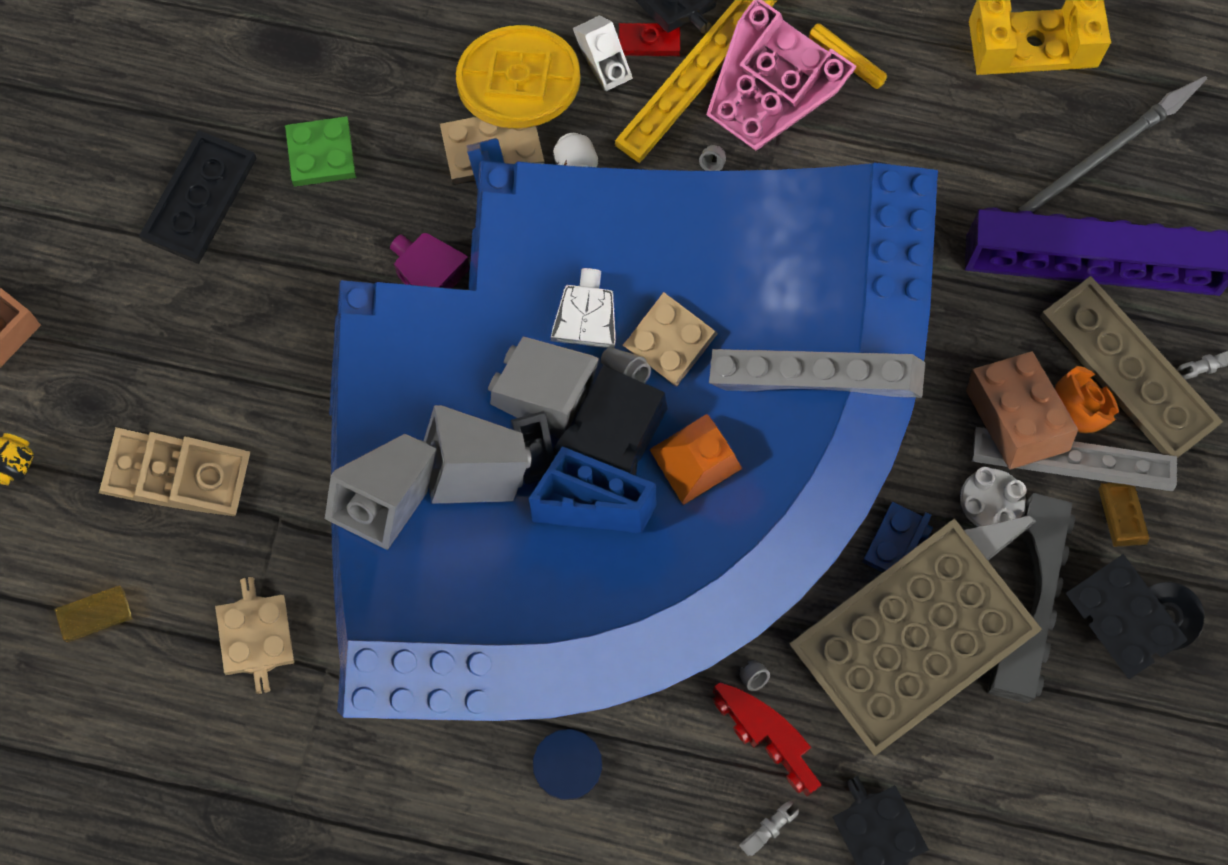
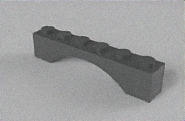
M1032 493L1027 499L1026 511L1023 517L1032 516L1037 522L1024 531L1021 537L1028 549L1033 565L1035 586L1030 614L1042 630L992 667L988 694L1026 704L1035 699L1036 696L1041 695L1044 686V676L1040 675L1042 662H1047L1051 649V644L1046 642L1048 630H1053L1057 617V611L1053 610L1054 598L1060 596L1063 586V578L1059 577L1061 565L1065 566L1069 555V546H1065L1067 534H1071L1075 523V515L1071 514L1072 502Z

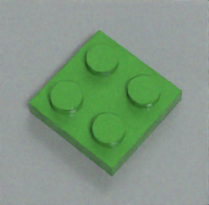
M347 116L285 125L291 179L294 187L356 178L350 126Z

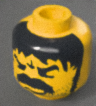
M4 433L0 437V484L9 485L10 480L20 481L25 478L34 456L33 451L28 447L30 443L27 440L8 433Z

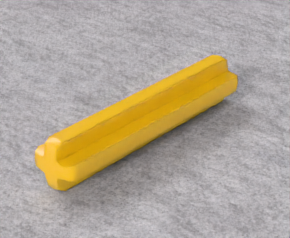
M817 23L811 29L809 39L828 52L830 49H833L856 65L854 73L872 87L879 89L885 83L887 74L822 24Z

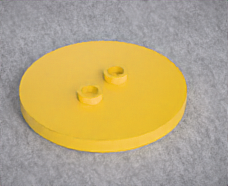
M528 25L501 27L487 32L474 40L461 55L456 68L458 94L464 106L474 116L486 123L504 128L537 126L559 116L575 99L580 86L579 61L572 47L562 37L549 30Z

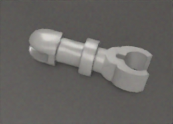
M1228 351L1215 356L1211 354L1204 355L1202 360L1180 365L1177 371L1188 370L1189 373L1182 376L1185 380L1197 377L1198 374L1204 372L1207 374L1215 373L1217 368L1228 366Z
M788 801L777 809L775 815L770 819L765 818L761 821V827L739 844L747 856H753L770 837L775 839L780 834L778 830L786 823H790L798 815V808L790 814L786 812L794 802Z

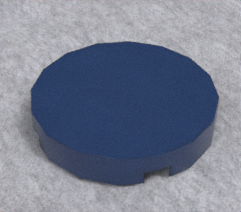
M573 729L558 730L546 736L537 746L533 758V773L539 786L549 796L562 801L577 800L588 794L598 784L602 772L601 753L596 743L585 733Z

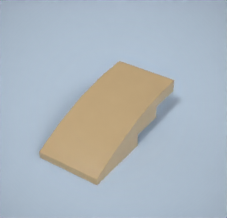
M116 427L99 493L166 507L236 516L250 451L184 436V439H179L150 432L147 435Z

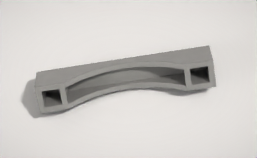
M712 349L709 383L726 391L757 392L773 389H821L891 397L922 398L925 362L913 354Z

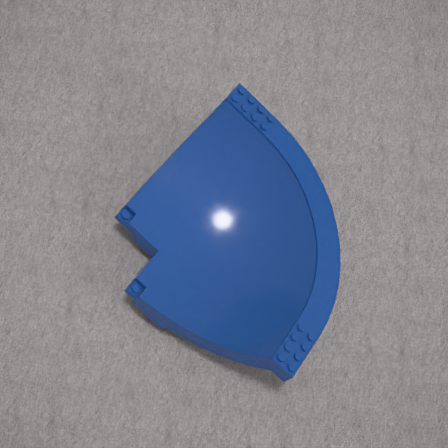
M480 161L476 227L472 230L469 290L341 280L339 282L338 313L335 316L329 416H332L331 474L334 470L403 434L423 441L434 405H442L510 429V420L517 417L490 404L491 391L488 390V387L495 373L499 372L502 374L507 364L504 363V359L509 348L512 345L518 346L523 336L599 358L593 381L594 384L603 367L601 357L607 348L551 341L552 329L565 286H580L581 269L583 268L600 270L601 280L599 289L613 291L615 349L632 353L623 344L663 292L718 334L677 387L650 367V376L645 384L665 392L668 409L641 460L638 461L636 476L656 484L657 507L642 533L532 522L529 498L540 481L526 485L523 481V485L521 488H518L514 500L509 502L432 504L428 487L427 494L388 550L331 522L334 600L340 658L338 713L343 718L504 721L556 718L606 709L662 691L712 667L758 637L799 602L836 561L868 515L893 467L912 415L916 397H891L821 389H773L757 392L726 391L709 383L712 349L913 354L924 361L931 305L938 170L871 163L783 170L676 171L580 167L528 162L508 164ZM708 414L732 449L742 469L683 505L649 449ZM574 418L572 424L570 425V427H571L573 424H575V418ZM550 434L551 443L554 450V447L558 442L559 438Z

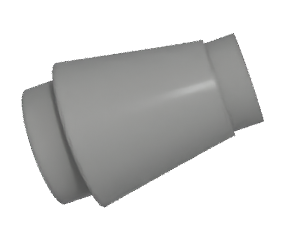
M614 347L607 348L602 354L601 363L640 382L646 383L651 368L644 357L615 349Z

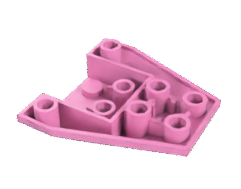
M753 0L737 22L706 115L757 151L837 94L856 69V65L833 49H830L828 52L785 22L781 13L763 0Z

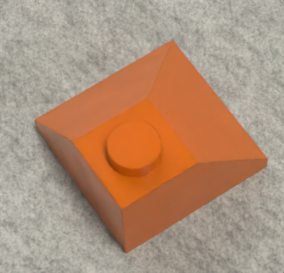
M708 414L649 449L683 505L742 469L732 449Z

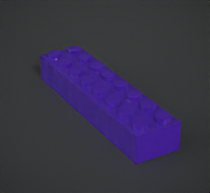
M990 207L978 210L966 235L965 271L1083 282L1092 276L1098 284L1220 296L1228 287V231H1197L1194 227L1167 228L1157 223L1136 225L1126 220L1106 222L1099 221V219L1094 217L1075 219L1067 218L1063 214H1051L1049 216L1034 215L1031 211L1004 212L999 208Z

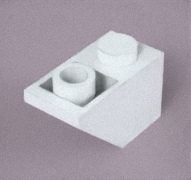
M599 15L573 28L583 57L604 91H608L633 79L612 21Z

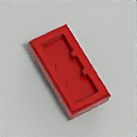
M619 23V42L625 56H680V27L667 33L658 23Z

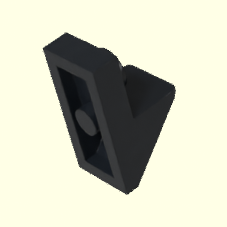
M544 411L510 420V429L523 434L525 447H529L531 451V465L529 468H526L523 475L525 485L540 481L555 458Z

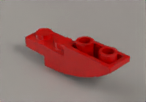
M721 682L714 687L713 693L715 697L712 699L713 703L723 716L729 714L736 723L733 729L739 739L744 744L750 742L753 748L765 740L768 744L765 747L766 752L777 765L779 763L784 765L789 772L786 778L798 794L803 791L806 797H808L822 785L802 759V756L812 747L783 716L761 700L738 688Z

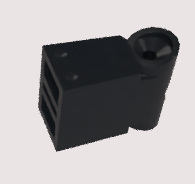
M603 365L575 418V424L569 427L556 443L553 450L554 456L558 454L563 446L636 476L638 461L641 460L668 409L665 392Z

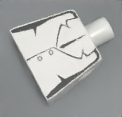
M583 268L581 269L580 286H565L552 329L551 341L604 348L615 347L613 291L599 289L601 280L600 270Z

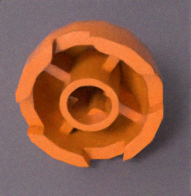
M1076 366L1058 381L1055 390L1076 424L1078 432L1094 433L1115 421L1114 415L1119 412V409L1110 389L1107 386L1101 389L1091 379L1095 373L1085 367Z

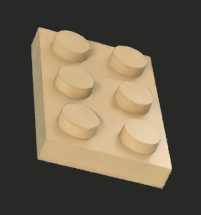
M477 117L440 124L453 185L475 180L467 153V145L493 138L499 140L505 163L528 162L544 164L536 126L504 128L486 123Z

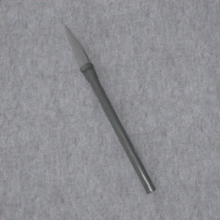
M1204 76L1167 93L1158 104H1154L1139 120L1016 209V212H1035L1140 133L1165 120L1166 116L1176 113L1207 80V77Z

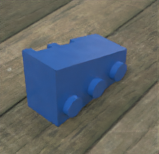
M562 446L529 498L532 522L642 533L657 507L656 484Z

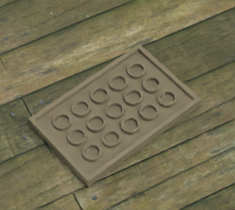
M953 519L789 644L872 754L876 756L1039 633L1042 628L958 522Z

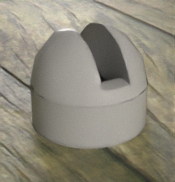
M710 145L703 150L699 158L700 166L705 171H720L725 164L726 154L720 146ZM713 155L717 156V163L712 162Z
M751 660L747 662L749 665L745 668H740L739 676L748 690L757 691L768 682L770 672L760 662Z

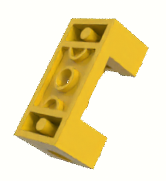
M976 0L969 19L977 75L1098 68L1111 44L1104 0H1066L1062 9L1011 12L1010 0ZM1035 36L1039 38L1042 45H1031L1027 41V37Z

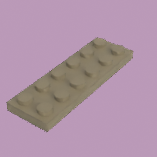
M1092 276L1076 286L1040 315V318L1080 363L1095 373L1093 377L1103 388L1107 386L1110 389L1116 403L1163 455L1177 456L1178 459L1223 423L1218 415Z

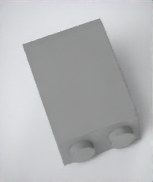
M523 336L518 346L512 345L509 348L504 359V363L507 365L502 374L496 372L489 384L488 390L491 391L490 404L517 418L544 411L549 433L560 439L572 424L593 385L599 358Z
M434 405L423 440L428 445L437 449L429 483L432 504L513 501L518 488H521L523 485L524 472L531 465V451L529 447H525L523 434L442 405Z
M403 434L334 470L330 478L324 519L388 550L428 492L437 449L422 440H417L407 434Z

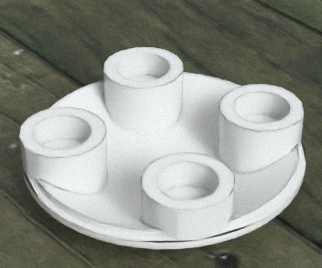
M981 467L977 472L969 476L963 484L960 502L966 517L974 525L981 527L1023 517L1027 506V490L1023 482L1016 480L1009 473L999 469Z

